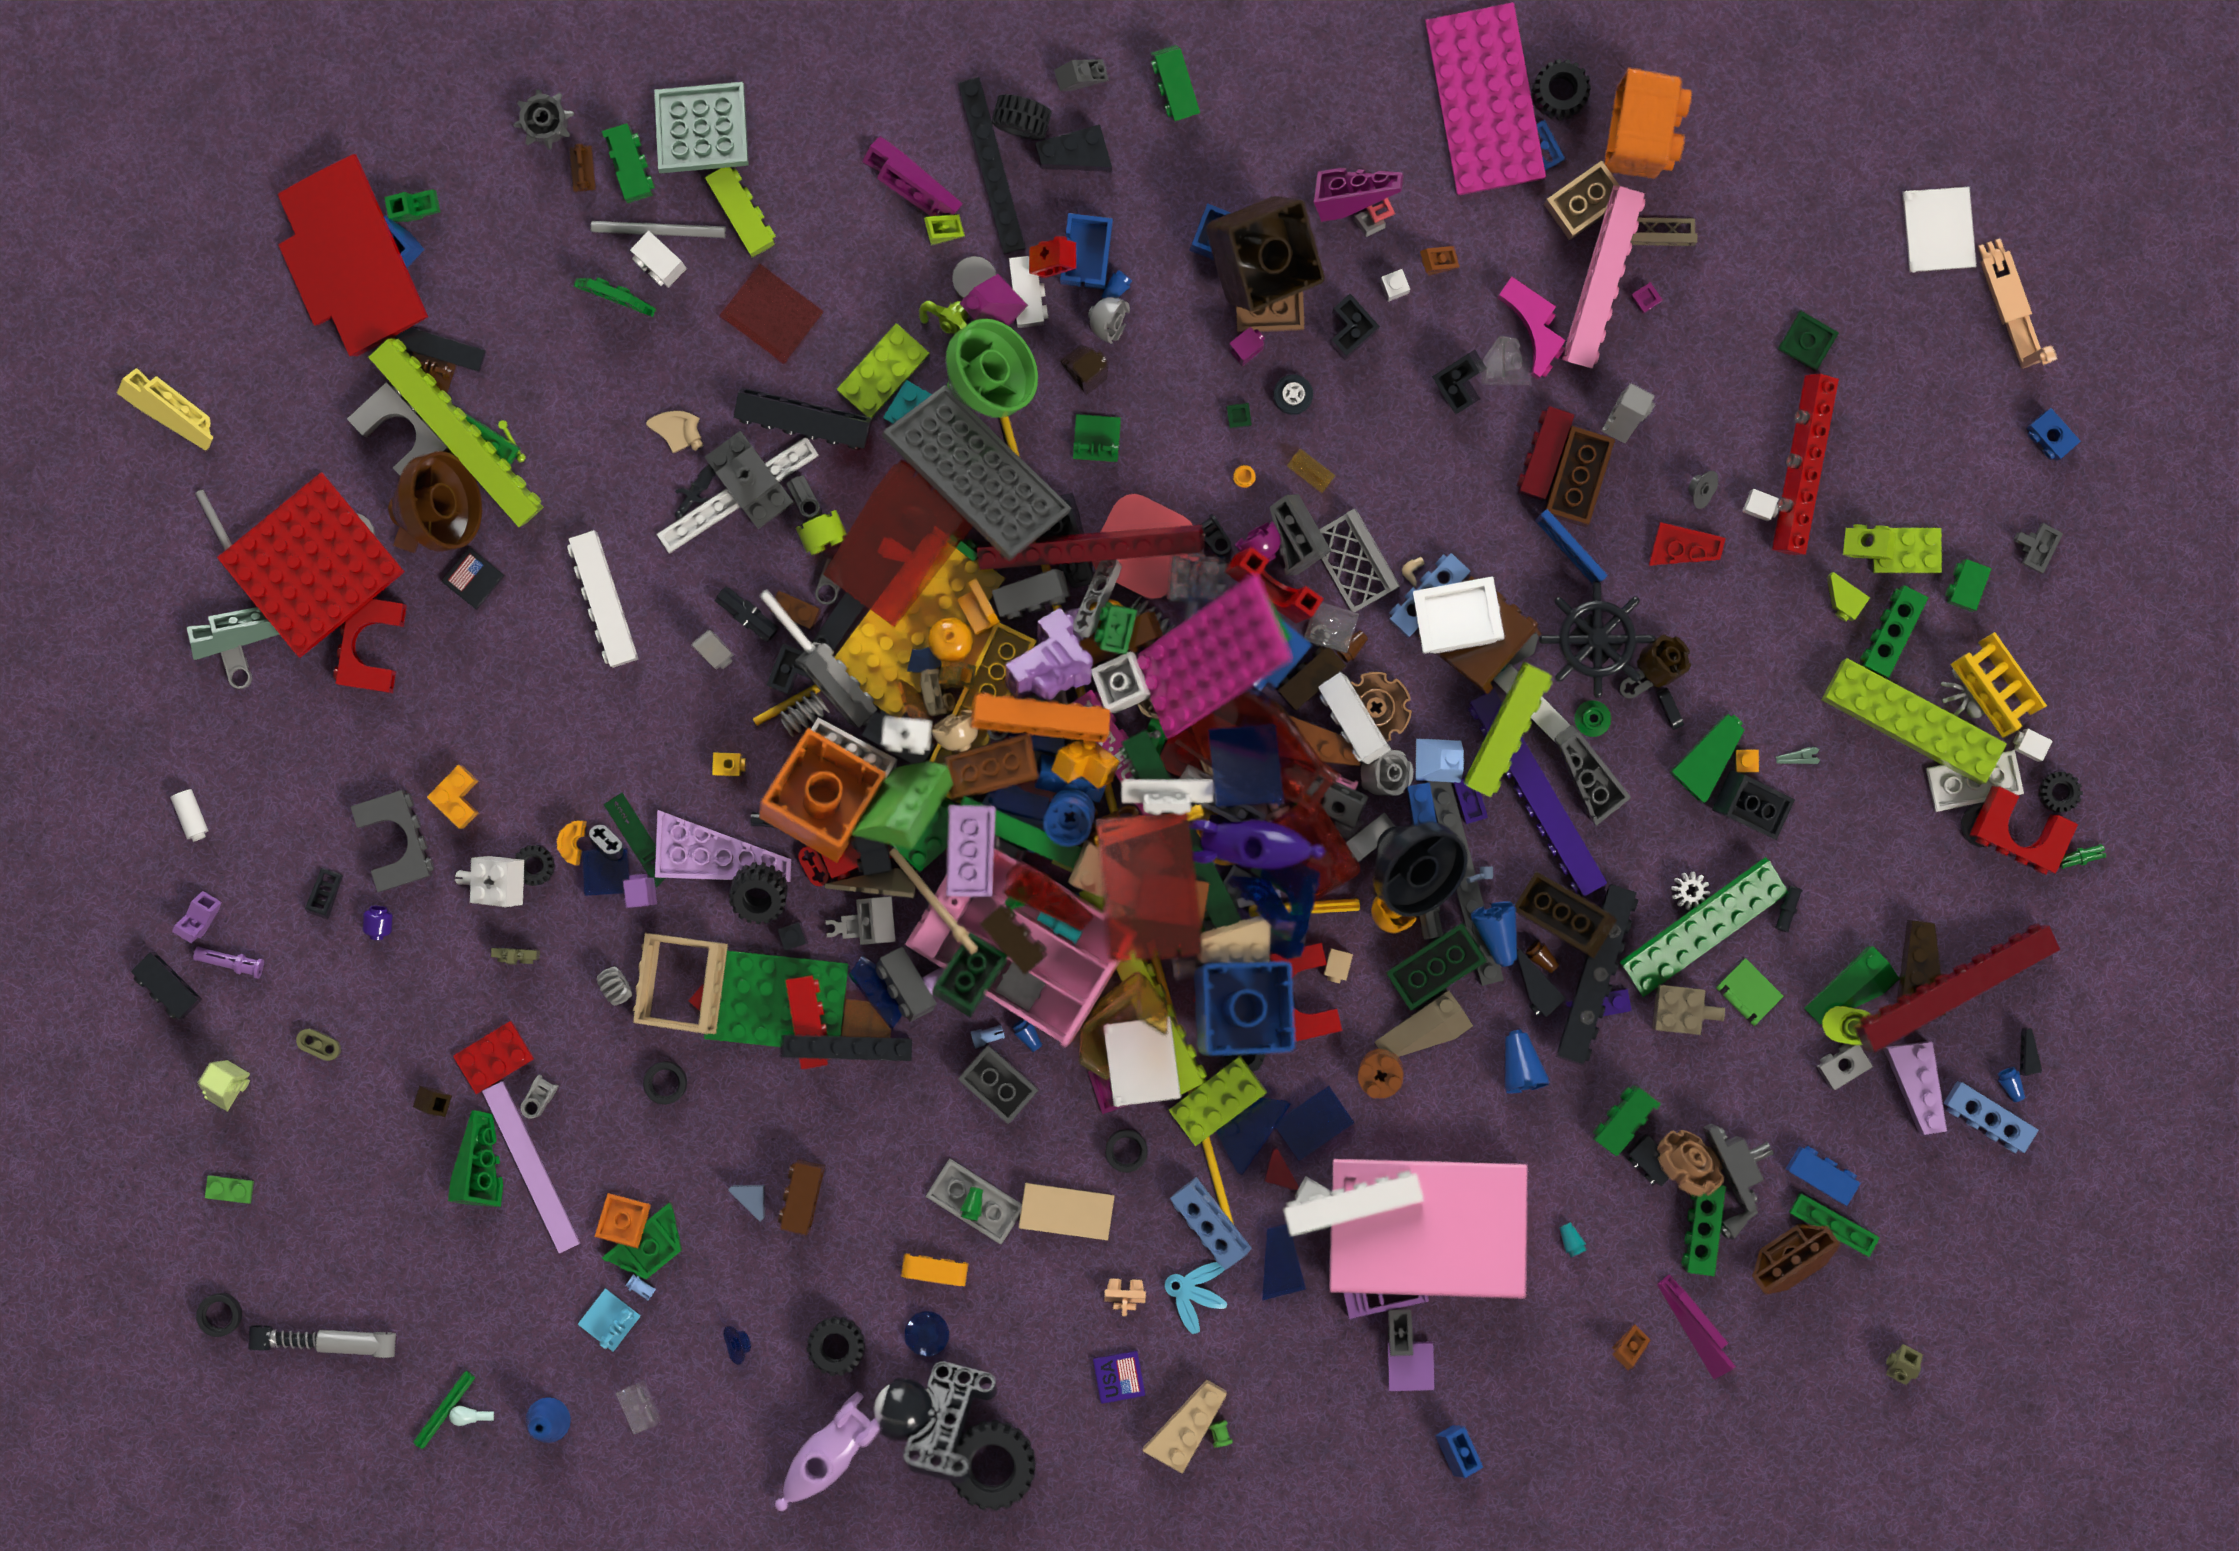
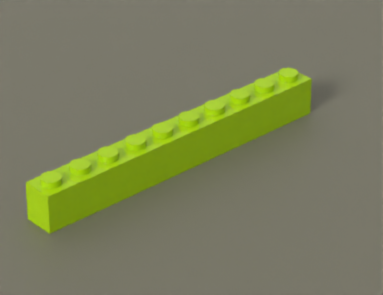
M387 339L369 356V359L452 453L459 458L460 462L518 527L525 525L544 508L541 505V499L534 492L531 493L526 488V482L510 470L511 465L505 459H500L495 453L496 448L480 436L482 434L481 431L465 419L467 417L466 414L450 402L452 400L445 391H441L435 385L437 383L436 380L420 368L422 366L421 363L405 351L406 346L398 339Z
M1086 890L1079 893L1081 898L1134 930L1132 924L1127 923L1124 917L1126 913L1120 904ZM1134 938L1116 969L1141 1020L1170 1017L1181 1095L1205 1083L1207 1074L1201 1064L1198 1065L1195 1059L1197 1054L1192 1044L1188 1045L1185 1039L1187 1034L1182 1024L1178 1025L1175 1019L1177 1014L1173 1005H1168L1164 997L1167 994L1161 983L1158 984L1154 977L1157 974L1151 963L1148 964L1144 957L1146 951L1141 943L1138 944Z

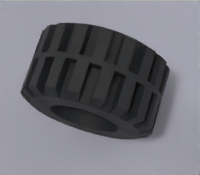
M1561 59L1555 60L1554 63L1549 62L1545 68L1543 67L1535 79L1532 88V97L1536 100L1535 106L1536 108H1541L1540 112L1543 115L1547 113L1550 119H1553V117H1557V120H1562L1564 117L1567 119L1572 118L1574 114L1577 115L1583 109L1590 96L1591 84H1589V75L1585 76L1586 70L1578 68L1579 64L1577 62L1571 64L1568 59H1565L1564 62H1561ZM1558 78L1569 81L1574 88L1573 97L1565 101L1554 98L1549 91L1550 82Z
M1003 94L997 98L991 123L997 129L1011 135L1031 140H1040L1045 138L1052 111L1037 101L1017 95Z
M754 862L750 867L748 865L743 866L742 870L739 869L736 872L730 889L729 903L730 906H733V912L739 913L738 917L740 919L746 918L748 923L756 921V924H761V921H764L766 924L770 923L771 918L773 920L777 919L785 907L788 892L787 880L785 877H782L780 870L775 871V866L770 865L768 867L764 862H761V865H757V862ZM761 888L767 891L770 896L763 899L755 898L748 893V890Z
M832 1316V1318L824 1319L815 1326L808 1337V1346L806 1347L809 1353L808 1358L814 1363L815 1369L819 1368L823 1374L829 1373V1376H835V1374H839V1376L844 1375L846 1372L852 1371L863 1356L865 1350L864 1335L861 1334L860 1327H857L854 1321L846 1320V1317L837 1318V1316ZM838 1333L847 1339L849 1351L843 1358L834 1359L826 1355L823 1350V1341L827 1335Z

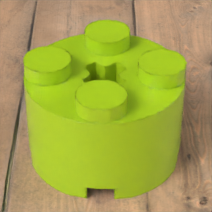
M837 510L831 511L832 516L824 514L802 524L804 529L801 526L795 528L806 553L810 552L811 555H815L826 550L825 545L829 543L831 546H835L846 541L844 536L847 533Z

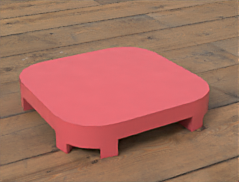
M1130 494L1116 502L1101 532L1189 526L1192 523L1184 516L1145 496ZM1190 554L1117 559L1121 563L1122 568L1116 583L1142 595L1144 598L1151 600L1160 599L1168 595L1173 589ZM1092 561L1095 570L1100 561Z

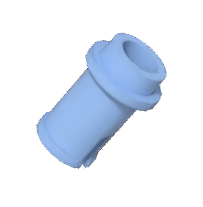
M634 1274L626 1284L629 1291L632 1289L647 1301L656 1290V1288H653Z

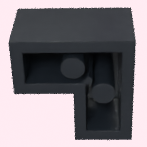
M1351 293L1333 308L1332 313L1345 328L1331 340L1330 344L1346 360L1380 328Z
M1473 350L1432 376L1455 415L1480 400L1469 380L1487 368L1476 350Z
M783 644L767 686L790 695L798 675L811 679L795 661L803 651Z
M851 835L852 847L860 853L861 857L857 859L859 872H864L865 876L893 871L887 843Z

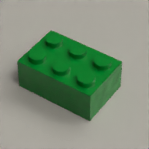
M946 796L912 849L891 844L919 872L948 847L949 805H956Z

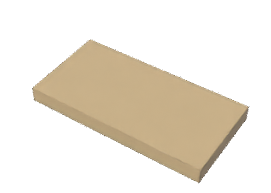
M1025 1183L1019 1228L1108 1240L1114 1195Z

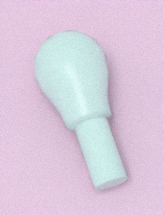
M457 1406L451 1410L449 1417L454 1425L463 1426L476 1421H494V1412L477 1411L464 1406Z

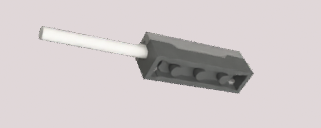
M768 591L763 592L761 598L805 650L795 661L850 725L858 728L861 725L867 726L877 710L873 704L874 699L867 692H863L859 688L860 682L855 677L848 675L846 672L847 667L840 660H836L832 656L834 652L827 644L817 642L811 644Z

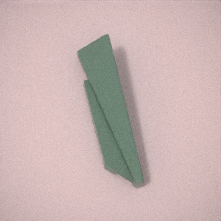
M258 607L208 616L210 625L187 627L194 660L236 648L238 645L243 646L279 635Z

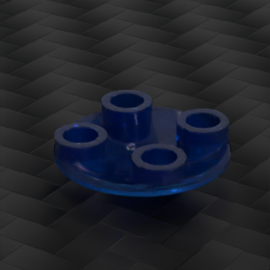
M931 1311L919 1312L911 1317L905 1327L906 1345L920 1356H935L948 1343V1325L937 1313Z

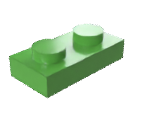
M208 1175L205 1198L250 1204L254 1181Z

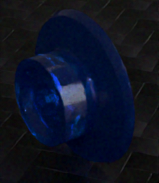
M726 1326L723 1336L729 1357L736 1365H741L745 1359V1353L751 1350L750 1339L745 1331L738 1332L734 1327Z

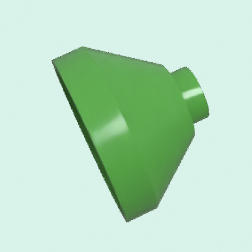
M979 319L971 322L952 337L946 356L947 387L958 401L986 416L1001 418L1014 414L1033 399L1038 385L1037 366L1030 348L1016 331L996 320Z

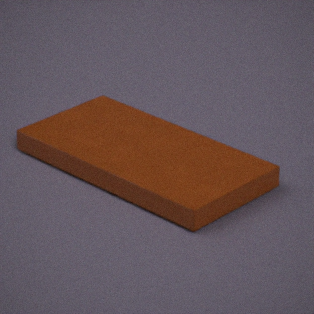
M1029 734L944 757L953 782V786L950 789L953 801L961 800L964 796L969 798L1038 778L1031 735Z

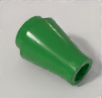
M970 1187V1191L960 1209L962 1212L961 1218L978 1221L979 1216H982L983 1189Z

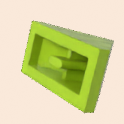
M959 215L924 218L931 245L965 236Z

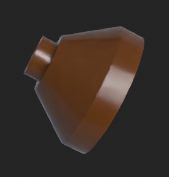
M437 451L417 456L405 466L394 496L389 502L388 512L393 523L402 527L422 546L432 551L444 552L464 547L476 536L482 519V499L474 476L460 462L459 458L447 452Z

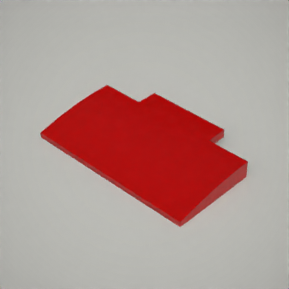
M352 154L278 193V197L295 233L294 236L278 244L313 324L320 325L333 318L349 356H359L428 318L356 154Z

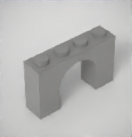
M386 382L347 420L366 438L385 420L391 417H405L412 422L416 431L414 447L393 467L401 476L405 466L413 458L437 451L448 453L450 449L417 414L414 408L401 397L402 395L399 391Z

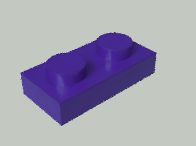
M1465 778L1461 779V783L1453 782L1465 823L1469 824L1488 818L1481 793L1466 786L1463 783Z

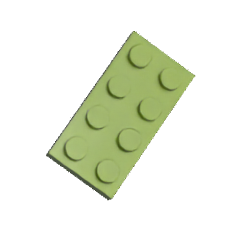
M896 323L837 388V391L865 416L872 418L930 353Z
M1240 1056L1169 1109V1112L1192 1143L1197 1146L1268 1092Z

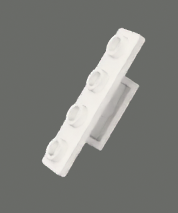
M1212 780L1122 781V802L1144 803V812L1160 814L1162 812L1183 814L1190 812L1191 802L1213 801Z

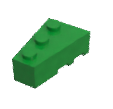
M1634 1085L1631 1088L1627 1087L1620 1095L1622 1101L1618 1106L1614 1104L1606 1114L1609 1118L1604 1124L1599 1123L1593 1131V1134H1595L1593 1140L1616 1157L1634 1137V1133L1639 1126L1646 1123L1648 1120L1646 1117L1652 1109H1657L1661 1105L1641 1088Z

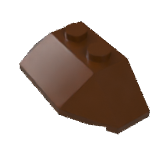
M1797 1224L1760 1249L1752 1277L1765 1295L1789 1290L1824 1267L1841 1244L1828 1226Z

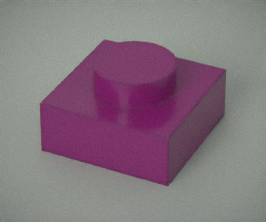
M1651 282L1631 295L1643 314L1663 301Z

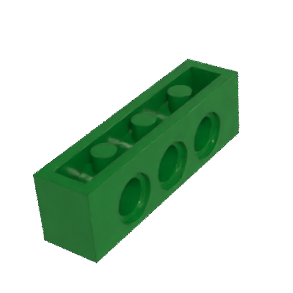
M1905 585L1894 590L1890 601L1893 603L1890 609L1886 608L1882 613L1880 620L1883 623L1880 629L1876 628L1870 638L1873 643L1870 649L1866 648L1860 658L1863 661L1861 666L1885 679L1890 677L1929 597ZM1900 605L1907 609L1905 617H1901L1898 614L1897 610ZM1890 625L1897 629L1895 637H1891L1888 634V627ZM1880 645L1885 646L1887 649L1885 657H1881L1878 654V647Z
M1720 1185L1710 1195L1703 1193L1701 1196L1690 1194V1199L1693 1200V1207L1688 1209L1687 1221L1691 1222L1690 1231L1685 1232L1684 1243L1688 1244L1687 1253L1682 1255V1267H1685L1687 1273L1715 1276L1726 1190L1724 1185ZM1704 1200H1709L1711 1203L1710 1209L1702 1212L1700 1208L1701 1203ZM1706 1222L1708 1225L1707 1232L1699 1234L1697 1230L1698 1225ZM1698 1245H1704L1705 1253L1702 1256H1696L1695 1248Z

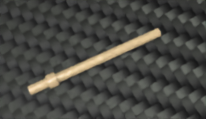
M895 848L892 849L889 854L953 931L952 935L958 942L961 941L970 954L974 953L978 948L968 937L969 933L963 926H959L906 859Z

